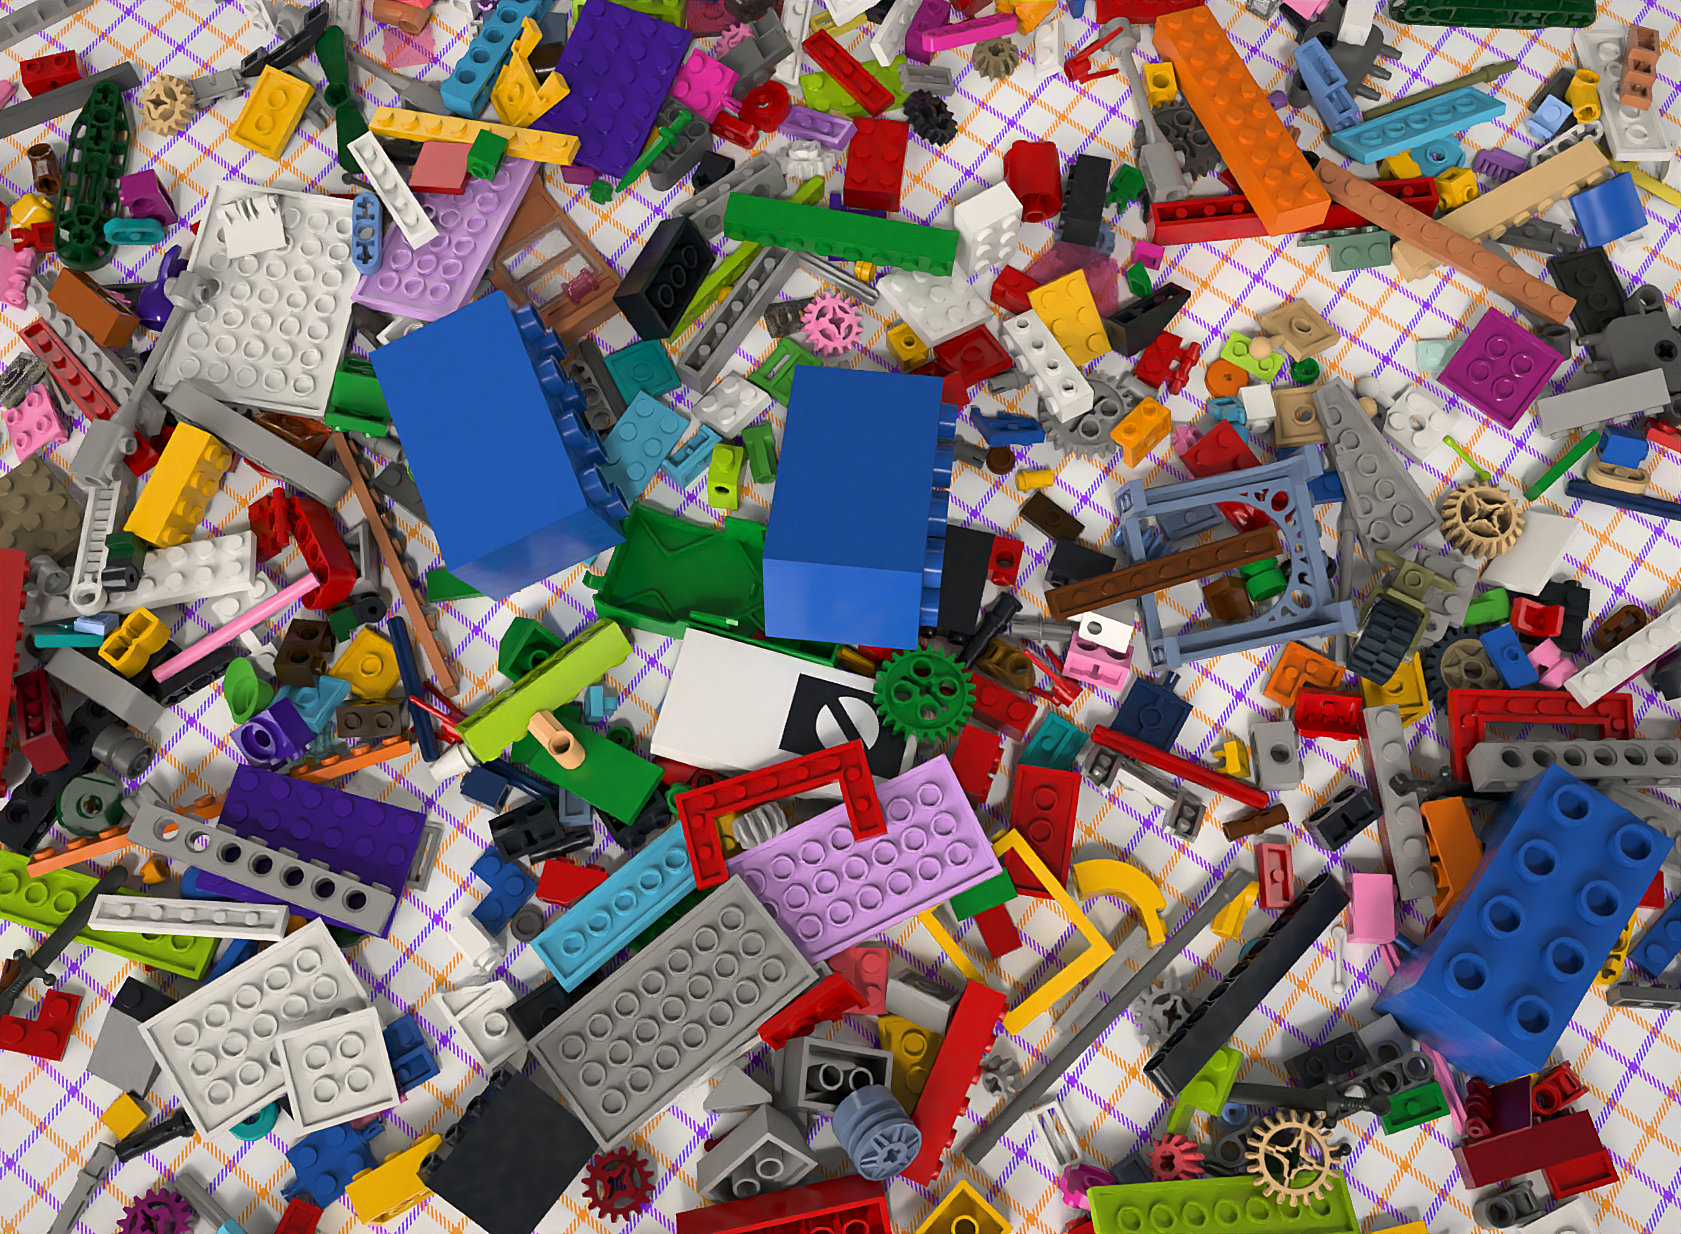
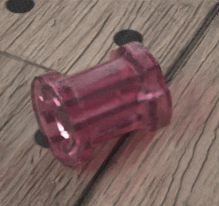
M582 268L580 274L569 283L564 282L560 285L566 297L575 306L580 304V299L589 292L600 289L596 279L586 268Z

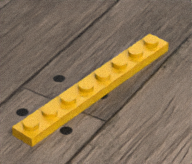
M380 105L368 125L369 130L374 135L418 142L431 141L473 144L482 128L508 139L506 156L571 166L581 145L578 136Z

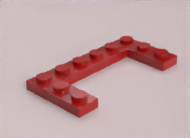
M1447 690L1450 768L1453 772L1451 781L1472 783L1466 756L1477 743L1485 740L1484 722L1598 725L1599 741L1605 738H1616L1617 741L1635 738L1632 693H1606L1583 709L1570 692Z
M853 740L674 795L697 889L701 891L718 886L730 879L716 819L839 782L853 835L857 843L889 834L862 740Z

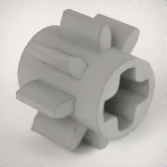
M996 1055L983 1068L982 1073L985 1075L982 1084L993 1097L1003 1095L1004 1099L1008 1100L1024 1085L1019 1080L1022 1075V1069L1011 1057L1002 1060L999 1055Z

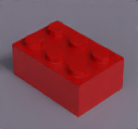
M854 116L853 123L858 130L850 140L843 187V205H847L850 208L885 210L887 212L899 213L910 124L905 121Z

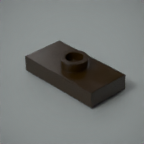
M1040 491L1031 498L1019 513L1020 517L1055 544L1058 543L1059 538L1074 543L1086 527Z

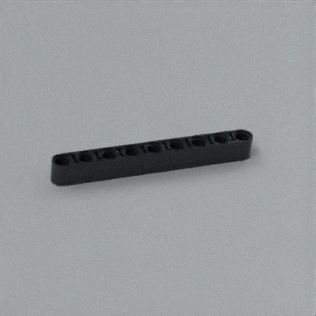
M1330 872L1320 874L1307 885L1293 902L1296 905L1293 908L1290 905L1146 1063L1143 1073L1164 1098L1169 1099L1176 1096L1188 1085L1349 903L1350 896Z

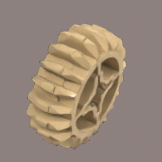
M1476 480L1470 481L1468 485L1463 483L1456 490L1451 491L1447 496V500L1442 504V512L1439 515L1444 522L1440 526V530L1449 532L1445 536V541L1453 540L1455 542L1453 550L1460 547L1463 548L1464 557L1473 552L1476 560L1481 559L1483 555L1488 560L1493 559L1496 554H1505L1507 547H1514L1516 545L1515 538L1522 536L1523 531L1521 528L1524 526L1525 520L1520 517L1524 509L1515 508L1518 504V499L1510 500L1508 497L1510 490L1501 492L1499 490V483L1493 487H1489L1487 480L1482 481L1480 485ZM1461 505L1465 510L1464 515L1467 519L1465 523H1463L1460 514ZM1498 517H1500L1502 522V534L1498 529L1500 527L1497 522Z
M1291 1109L1288 1113L1289 1120L1285 1121L1282 1111H1276L1275 1117L1278 1123L1274 1124L1268 1116H1265L1263 1122L1268 1127L1267 1130L1264 1131L1257 1125L1253 1127V1131L1261 1136L1259 1141L1253 1138L1247 1139L1249 1145L1256 1146V1153L1245 1152V1158H1256V1164L1248 1166L1247 1171L1249 1173L1259 1171L1260 1176L1255 1178L1253 1183L1255 1186H1259L1263 1182L1268 1184L1263 1191V1195L1266 1197L1270 1196L1274 1189L1278 1191L1275 1199L1276 1203L1282 1204L1286 1194L1289 1195L1291 1207L1297 1206V1196H1301L1304 1205H1311L1309 1193L1312 1192L1318 1200H1322L1324 1196L1318 1188L1321 1185L1329 1191L1334 1188L1330 1182L1325 1180L1327 1175L1339 1178L1340 1173L1330 1169L1331 1163H1342L1341 1158L1330 1157V1151L1339 1149V1144L1331 1143L1327 1145L1325 1140L1330 1138L1333 1132L1331 1130H1326L1322 1134L1318 1132L1323 1124L1322 1120L1317 1119L1312 1126L1308 1125L1310 1113L1304 1112L1301 1121H1297L1296 1110ZM1289 1127L1296 1128L1295 1134L1287 1146L1280 1147L1268 1143V1140L1277 1131ZM1307 1133L1316 1141L1320 1149L1321 1163L1311 1159L1305 1153L1304 1146ZM1295 1147L1298 1149L1297 1156L1309 1162L1310 1165L1294 1163L1295 1168L1289 1169V1160L1284 1158L1283 1155L1276 1153V1150L1291 1152V1148ZM1264 1152L1276 1157L1281 1163L1279 1183L1267 1171ZM1308 1169L1318 1173L1309 1184L1299 1188H1289L1291 1180L1294 1179L1296 1172L1299 1170Z

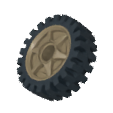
M1460 627L1452 632L1450 630L1445 633L1441 640L1436 643L1434 642L1425 653L1421 666L1425 686L1428 691V700L1436 702L1434 707L1438 711L1442 708L1446 710L1444 715L1448 716L1447 690L1449 689L1506 690L1479 640V637L1487 633L1488 630L1481 628L1477 632L1475 627H1467L1465 630H1463V627ZM1464 669L1470 670L1475 679L1468 678L1464 673Z

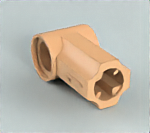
M548 710L537 712L530 718L527 729L562 767L574 769L581 765L585 758L583 746Z

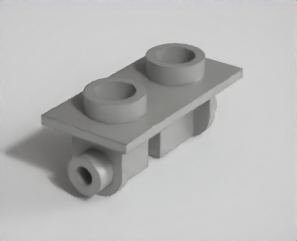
M231 67L213 73L217 83L214 85L211 84L208 75L188 80L189 83L185 86L192 88V92L189 95L193 94L195 101L190 105L198 104L199 108L214 104V98L225 95L226 100L241 96V90L245 89L246 84L239 85L238 83L239 80H242L239 69L233 70Z

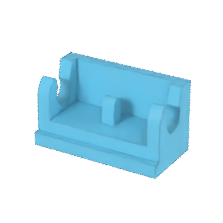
M703 423L698 427L697 434L669 460L664 459L660 462L662 465L660 470L682 490L710 466L714 445L716 443L723 444V439Z

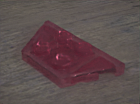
M1060 240L1024 272L1025 275L1044 285L1076 269H1082L1099 316L1106 319L1119 311L1117 259L1083 245Z

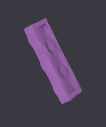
M795 104L791 107L788 117L778 125L783 133L808 141L817 140L821 145L839 151L845 148L858 130L853 122Z

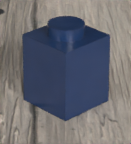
M474 765L471 772H467L462 778L460 794L466 801L500 815L514 787L508 779Z

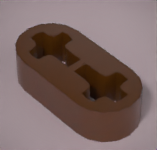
M1633 604L1622 607L1592 634L1594 647L1600 652H1609L1645 626L1647 621L1646 613L1639 606ZM1631 615L1635 620L1625 628L1621 623ZM1613 630L1617 635L1607 643L1603 638Z

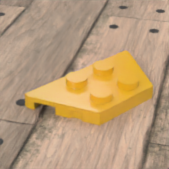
M1350 637L1351 647L1355 641L1352 637ZM1416 652L1409 665L1401 662L1394 675L1383 686L1357 674L1360 694L1363 697V709L1398 704L1403 730L1431 712L1419 652Z

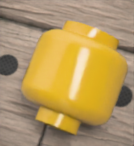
M27 192L10 207L12 214L10 220L17 228L32 231L31 223L55 221V214L52 210L54 204L42 193L37 196L34 193Z

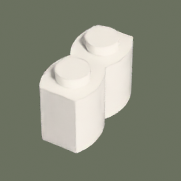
M472 915L464 917L447 934L449 941L480 973L487 971L491 973L504 961L502 957L505 954V950Z

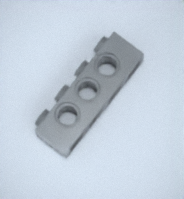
M763 151L671 212L674 218L687 215L704 242L707 243L710 239L724 231L723 220L730 192L774 199L787 190L779 164Z

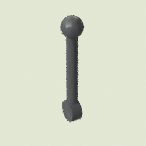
M344 173L341 177L345 185L355 184L377 193L372 185L353 178L351 173Z

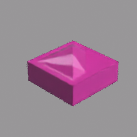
M1138 240L1131 263L1136 264L1140 260L1145 268L1159 271L1165 247Z

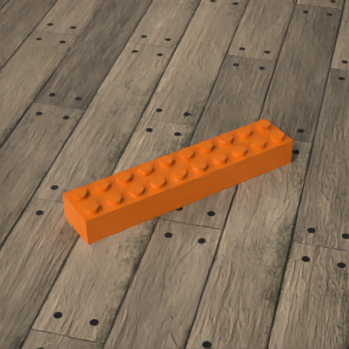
M1203 5L1158 16L1156 18L1152 44L1163 62H1172L1177 85L1270 237L1323 224L1332 200L1209 7Z

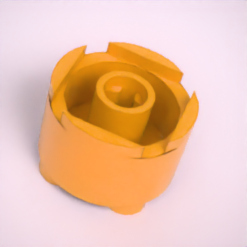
M995 0L997 4L995 8L996 14L1014 13L1018 16L1017 31L1023 36H1027L1057 6V0Z

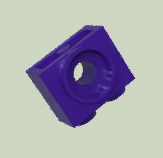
M288 697L283 698L229 733V736L250 766L263 770L270 769L271 772H276L289 763L286 759L287 757L294 761L308 751L305 745L316 739Z

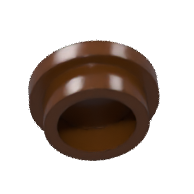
M994 447L986 456L987 468L994 474H1008L1015 466V455L1008 447Z

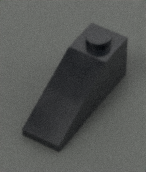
M1170 282L1107 317V336L1111 349L1129 358L1149 347L1191 297V291Z

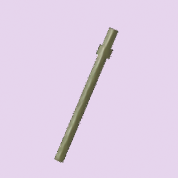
M1512 59L1498 65L1490 64L1481 67L1478 72L1365 111L1362 114L1363 120L1366 122L1468 85L1472 86L1480 82L1489 83L1497 80L1500 75L1516 70L1517 63Z

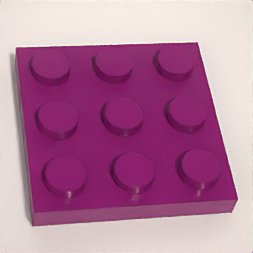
M1491 306L1436 378V381L1510 431L1566 357Z

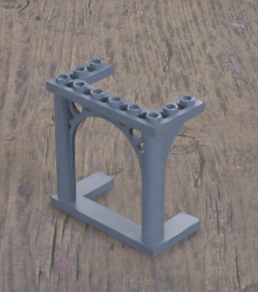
M1316 443L1304 445L1275 463L1147 489L1143 488L1141 478L1128 481L1114 493L1129 567L1147 562L1138 523L1139 518L1219 502L1244 503L1264 512L1281 529L1290 550L1291 571L1283 595L1268 612L1248 622L1163 638L1154 592L1136 597L1152 673L1180 668L1182 664L1295 640L1319 636L1321 639L1358 631L1357 624L1360 623V616L1357 607L1352 605V600L1333 603L1332 600L1335 597V588L1333 582L1328 580L1327 577L1328 557L1325 550H1321L1319 538L1322 536L1319 521L1314 519L1312 508L1315 507L1313 492L1308 490L1307 482L1323 475L1322 469L1325 468L1324 455L1321 450L1318 451ZM1268 489L1263 501H1258L1254 493L1263 494L1262 490ZM1283 491L1288 495V503L1282 511H1274L1271 507V500L1277 492ZM1291 511V521H1294L1293 526L1287 525L1285 521V515ZM1296 544L1300 547V553L1294 550ZM1300 572L1306 574L1303 578L1308 585L1299 583L1298 574ZM1301 590L1308 594L1311 599V605L1308 608L1298 607L1292 600V592ZM1287 606V608L1292 613L1296 614V616L1290 617V613H1287L1285 616L1282 617V607Z

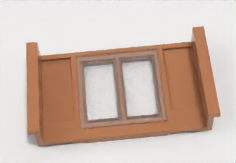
M536 172L493 255L494 276L488 279V281L496 291L503 289L519 307L531 302L541 316L545 328L552 325L558 332L564 346L567 347L621 312L612 297L622 281L547 193L539 173Z

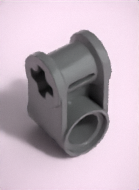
M1532 1180L1512 1185L1503 1189L1502 1192L1476 1202L1473 1207V1217L1477 1225L1485 1230L1504 1229L1546 1215L1545 1208H1540L1531 1187L1534 1184ZM1491 1205L1495 1206L1498 1210L1499 1219L1497 1222H1494L1489 1215Z

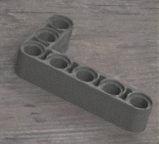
M668 94L657 118L656 127L665 126L668 128L679 116L678 111L682 109L688 110L692 114L691 124L687 123L676 135L677 144L674 147L669 144L647 168L651 186L655 190L662 192L671 189L701 161L707 150H712L714 145L708 121L670 94Z

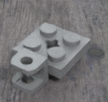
M1421 548L1417 552L1414 562L1455 582L1457 585L1455 592H1443L1441 595L1436 594L1437 588L1429 585L1421 603L1426 605L1425 607L1430 609L1431 618L1418 645L1430 648L1434 642L1436 643L1443 638L1448 625L1454 628H1460L1463 625L1480 570Z

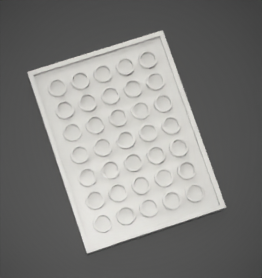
M213 179L186 270L203 277L209 283L212 296L208 303H200L196 312H185L158 366L152 390L156 394L168 395L179 380H182L220 403L250 405L262 411L325 421L326 412L332 401L336 371L343 361L357 308L350 298L363 276L352 261V214L354 200ZM264 194L269 196L277 194L286 247L229 259L222 219L219 220L216 208H219L223 203L229 205L238 203V200L241 199L247 201V198L256 199L264 197ZM371 203L367 204V207L363 209L368 219H370L368 209L372 206ZM372 228L364 229L360 233V238L370 239L374 235L375 230ZM365 249L366 260L362 262L363 264H368L370 254L368 249Z

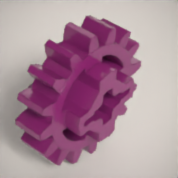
M161 1188L158 1196L154 1191L148 1189L146 1198L143 1200L137 1195L134 1196L135 1206L133 1208L124 1206L122 1210L127 1214V1217L116 1222L117 1225L123 1228V1231L117 1234H156L154 1233V1223L151 1219L157 1222L159 1234H194L195 1231L187 1226L188 1223L195 1220V1216L191 1212H187L191 1207L186 1200L181 1201L182 1196L176 1191L170 1195L166 1188ZM164 1205L161 1209H153V1208H152V1207H155V1206Z

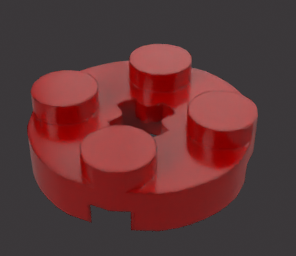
M768 80L764 84L756 86L748 92L744 99L740 100L742 108L736 106L740 110L737 113L740 121L753 124L757 131L772 133L788 117L792 102L784 85ZM768 103V105H767L766 107H764V108H759V107H758L759 105L764 106L765 104Z

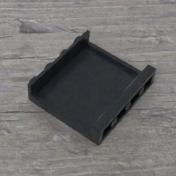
M947 524L945 537L929 536V538L945 539L937 627L920 625V637L935 639L936 636L948 638L947 641L950 644L964 646L966 642L969 643L973 638L988 575V563L996 534Z
M507 1061L503 1067L498 1068L489 1079V1085L484 1091L469 1102L466 1113L458 1123L451 1125L443 1136V1141L436 1150L425 1156L416 1174L426 1187L489 1234H531L600 1145L581 1120Z

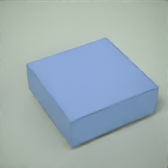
M99 612L92 616L82 615L74 621V631L106 635L119 626V615Z

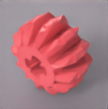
M1170 1133L1163 1134L1162 1141H1152L1155 1152L1146 1154L1152 1159V1164L1145 1168L1149 1172L1154 1173L1152 1182L1197 1179L1196 1174L1205 1172L1202 1167H1199V1162L1205 1158L1202 1153H1197L1199 1144L1196 1141L1189 1140L1185 1134L1178 1133L1175 1136Z

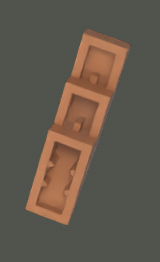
M1631 24L1621 70L1619 104L1648 111L1652 103V86L1657 78L1656 64L1661 56L1658 30Z

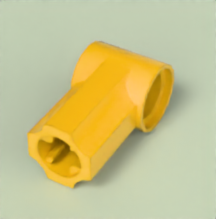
M1581 68L1576 71L1565 93L1566 101L1572 105L1573 116L1577 118L1578 123L1588 124L1593 120H1597L1601 114L1597 86L1601 78L1595 71L1587 68Z
M1228 871L1227 874H1226V876H1225V878H1224V880H1225L1232 872ZM1251 880L1249 885L1214 917L1210 931L1226 940L1237 941L1247 911L1251 909L1256 899L1260 883Z

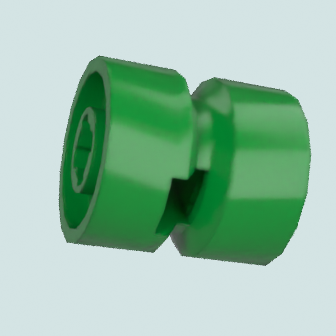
M1276 556L1237 567L1241 578L1248 580L1245 586L1251 601H1263L1285 591L1288 582L1283 571L1275 567L1278 563Z

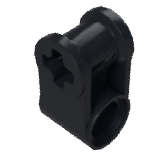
M707 150L691 178L692 186L695 189L693 195L695 196L735 169V160Z

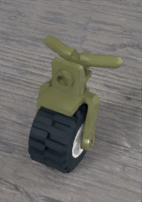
M1378 548L1374 553L1375 558L1399 569V572L1393 579L1394 582L1391 588L1379 585L1368 594L1359 613L1360 623L1357 624L1358 631L1347 634L1354 638L1355 641L1346 659V669L1383 686L1394 675L1400 663L1403 662L1409 665L1417 652L1419 641L1431 618L1430 609L1421 603L1429 585L1447 593L1455 592L1457 585L1455 582L1383 548ZM1375 598H1381V600L1373 606L1370 613L1368 614Z

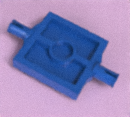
M377 1118L362 1131L355 1127L351 1121L318 1130L287 1151L285 1156L295 1169L297 1179L280 1191L282 1196L287 1195L284 1199L289 1203L292 1197H296L305 1190L313 1196L319 1207L324 1210L347 1193L345 1186L354 1182L352 1176L369 1167L372 1170L380 1167L381 1165L372 1153L369 1141L386 1130L384 1125H380L382 1124L381 1121Z

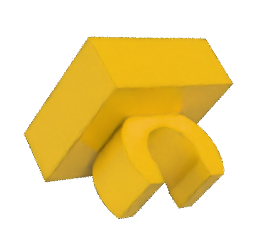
M1236 740L1224 743L1225 751L1218 750L1213 753V757L1216 759L1226 758V765L1223 768L1215 769L1217 773L1225 776L1232 775L1238 779L1251 777L1247 747Z

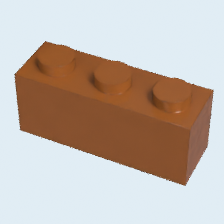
M63 267L47 296L57 305L56 309L59 312L75 320L74 324L78 328L89 332L94 336L93 341L105 348H110L111 346L125 348L140 321L137 315L87 273Z

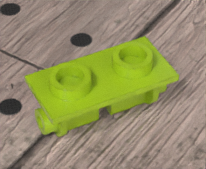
M1233 330L1219 356L1271 384L1280 371L1285 357L1272 351L1267 359H1254L1249 353V344L1252 339Z

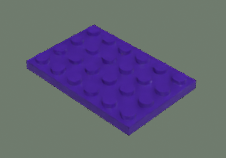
M587 0L554 70L563 75L570 92L529 125L528 129L578 136L581 145L573 162L622 180L644 150L693 40V32L608 0Z
M239 763L218 820L219 824L237 830L235 836L245 840L248 839L249 835L268 842L266 848L278 852L280 847L292 850L299 854L298 860L310 863L311 859L326 863L330 866L328 871L340 875L342 870L361 877L359 883L371 887L373 882L387 886L392 889L390 894L396 898L395 905L380 937L202 869L194 888L247 903L286 905L291 915L310 920L320 917L324 924L388 941L428 816L420 812ZM230 848L225 855L226 862L237 861L241 856V848ZM265 858L260 860L256 866L257 873H268L273 865L272 859ZM292 871L287 877L288 885H299L304 878L303 871ZM333 882L321 884L318 889L319 897H330L335 891V884ZM362 893L354 894L349 900V907L353 910L361 909L366 903V895Z

